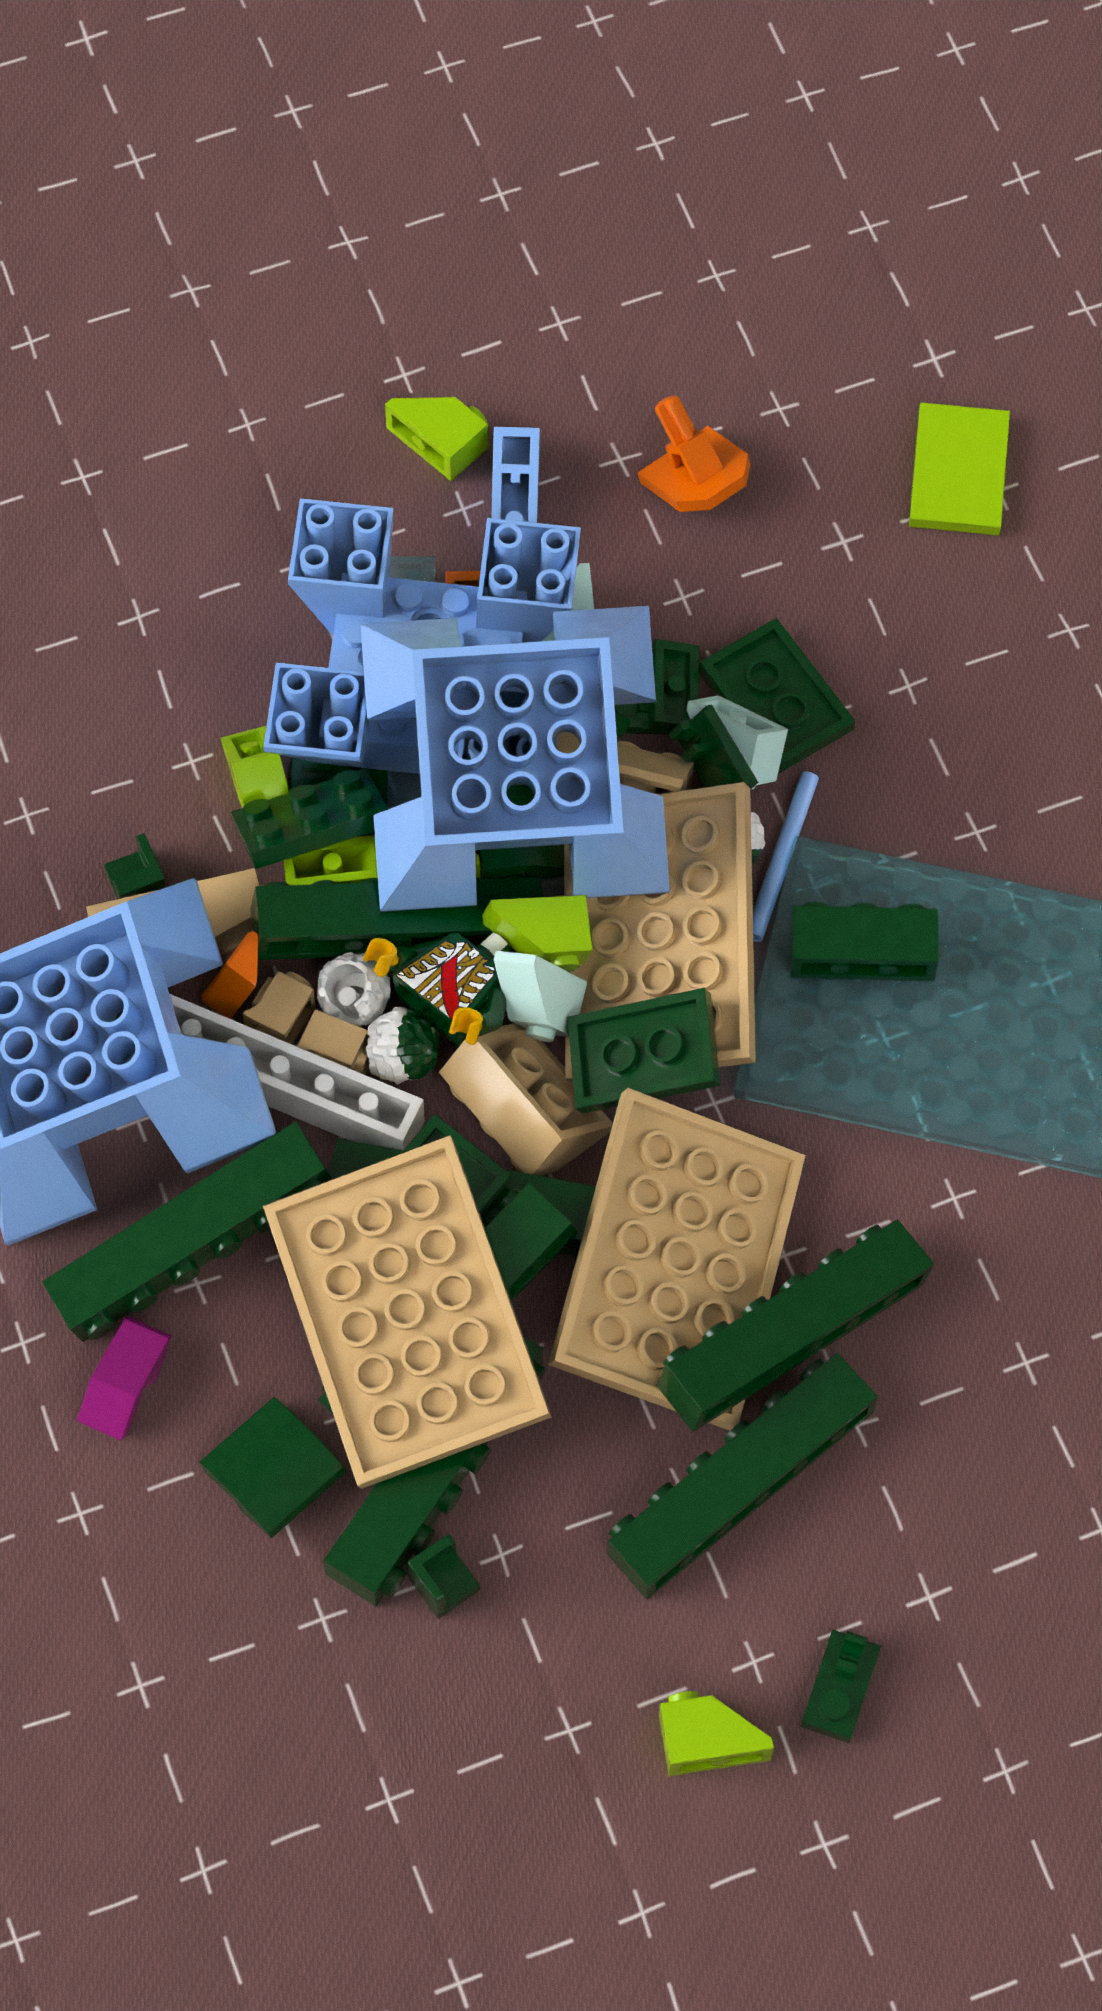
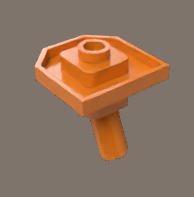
M676 395L668 396L658 402L655 406V412L671 442L665 446L666 454L637 472L639 481L643 486L679 512L711 510L747 486L751 463L745 451L709 426L700 431L695 430L682 402Z

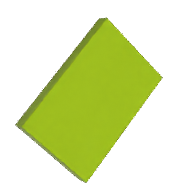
M920 402L909 527L1000 535L1010 411Z

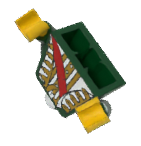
M450 933L441 940L436 939L411 946H394L390 941L382 938H374L370 941L363 960L366 962H377L374 967V973L379 977L386 976L389 970L394 971L392 974L397 999L411 1010H416L418 1014L431 1021L433 1026L437 1028V1031L458 1048L465 1039L468 1044L475 1045L478 1036L496 1031L503 1024L507 1004L505 995L500 987L494 957L496 951H512L508 943L497 933H491L477 947L459 933Z

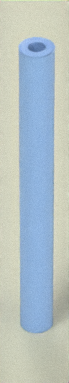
M804 771L800 775L753 909L754 942H762L814 795L819 777L812 772Z

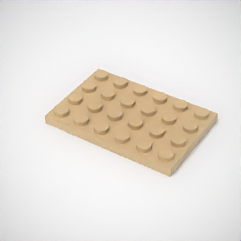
M745 782L658 794L663 796L670 893L586 898L593 951L583 965H579L580 967L577 970L569 972L587 981L580 1014L706 988L711 993L718 1066L756 1063L750 788ZM564 844V896H573L569 844ZM565 1036V1079L568 1082H573L569 1037Z
M627 1088L624 1090L619 1099L548 1365L676 1411L657 1387L664 1369L663 1361L669 1354L683 1345H687L691 1349L702 1342L704 1334L717 1323L726 1321L728 1324H731L742 1317V1311L757 1298L764 1296L767 1300L770 1299L806 1155L633 1089ZM745 1400L710 1421L709 1424L730 1431L740 1421Z
M450 1135L263 1206L359 1488L363 1489L552 1417L454 1140Z

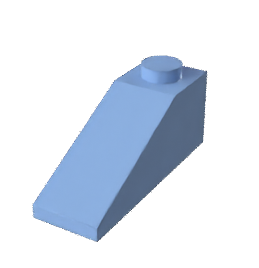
M494 427L491 518L537 523L540 428Z

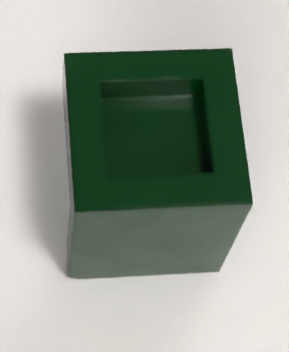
M145 833L135 836L138 852L106 863L104 866L116 899L166 888L165 879Z
M450 1534L444 1536L408 1561L410 1581L438 1619L480 1591V1584L456 1553V1542Z

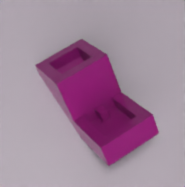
M127 1316L124 1318L91 1376L76 1421L122 1441L129 1434L143 1391L158 1379L172 1335Z

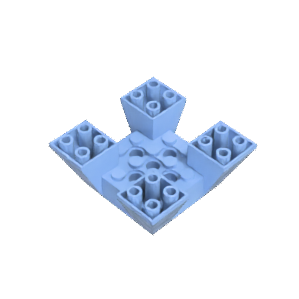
M300 498L288 585L332 634L328 668L285 663L275 664L263 746L264 752L322 764L420 774L416 719L403 718L367 721L361 624L457 618L461 647L540 642L554 630L553 612L572 611L581 527L487 518L479 587L390 578L393 508ZM508 687L501 692L500 699L506 706L517 708L525 704L527 696L518 687ZM512 735L503 742L504 749L512 756H523L531 749L529 741L520 735ZM555 735L552 739L555 748L557 744V735ZM464 738L455 744L454 751L460 758L471 760L480 755L482 748L476 740Z
M649 606L553 612L555 641L461 647L457 618L361 624L367 721L416 718L421 784L420 798L374 815L380 912L477 906L475 850L569 844L573 896L586 895V898L670 893L663 796L620 784L614 705L656 702ZM508 687H518L525 692L527 701L517 708L508 707L501 701L500 694ZM569 732L577 737L580 747L572 753H562L554 747L552 739L558 733ZM512 735H520L529 741L531 749L527 754L516 757L506 752L503 742ZM471 738L480 744L482 752L474 759L465 760L455 753V744L461 739ZM518 783L525 784L532 789L534 799L527 805H515L507 797L506 792L509 787Z
M195 878L126 901L0 953V1229L4 1243L7 1246L97 1210L78 1143L148 1115L183 1170L188 1174L255 1147L276 1134L251 1050L244 1046L181 1034L168 987L223 965L199 885ZM123 1011L121 1016L116 1020L117 1014ZM77 1030L76 1034L71 1038L72 1033ZM32 1048L31 1052L27 1055V1051ZM91 1073L89 1078L84 1082L85 1076Z

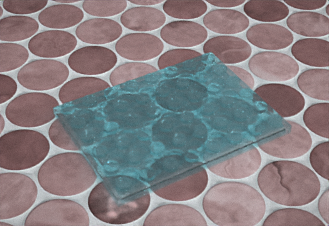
M795 835L755 1001L756 1063L740 1065L734 1097L1102 1178V901ZM818 901L824 902L829 906L850 907L853 904L865 902L883 908H898L904 904H920L925 908L938 909L939 963L935 981L790 978V923L793 906H802L807 902Z

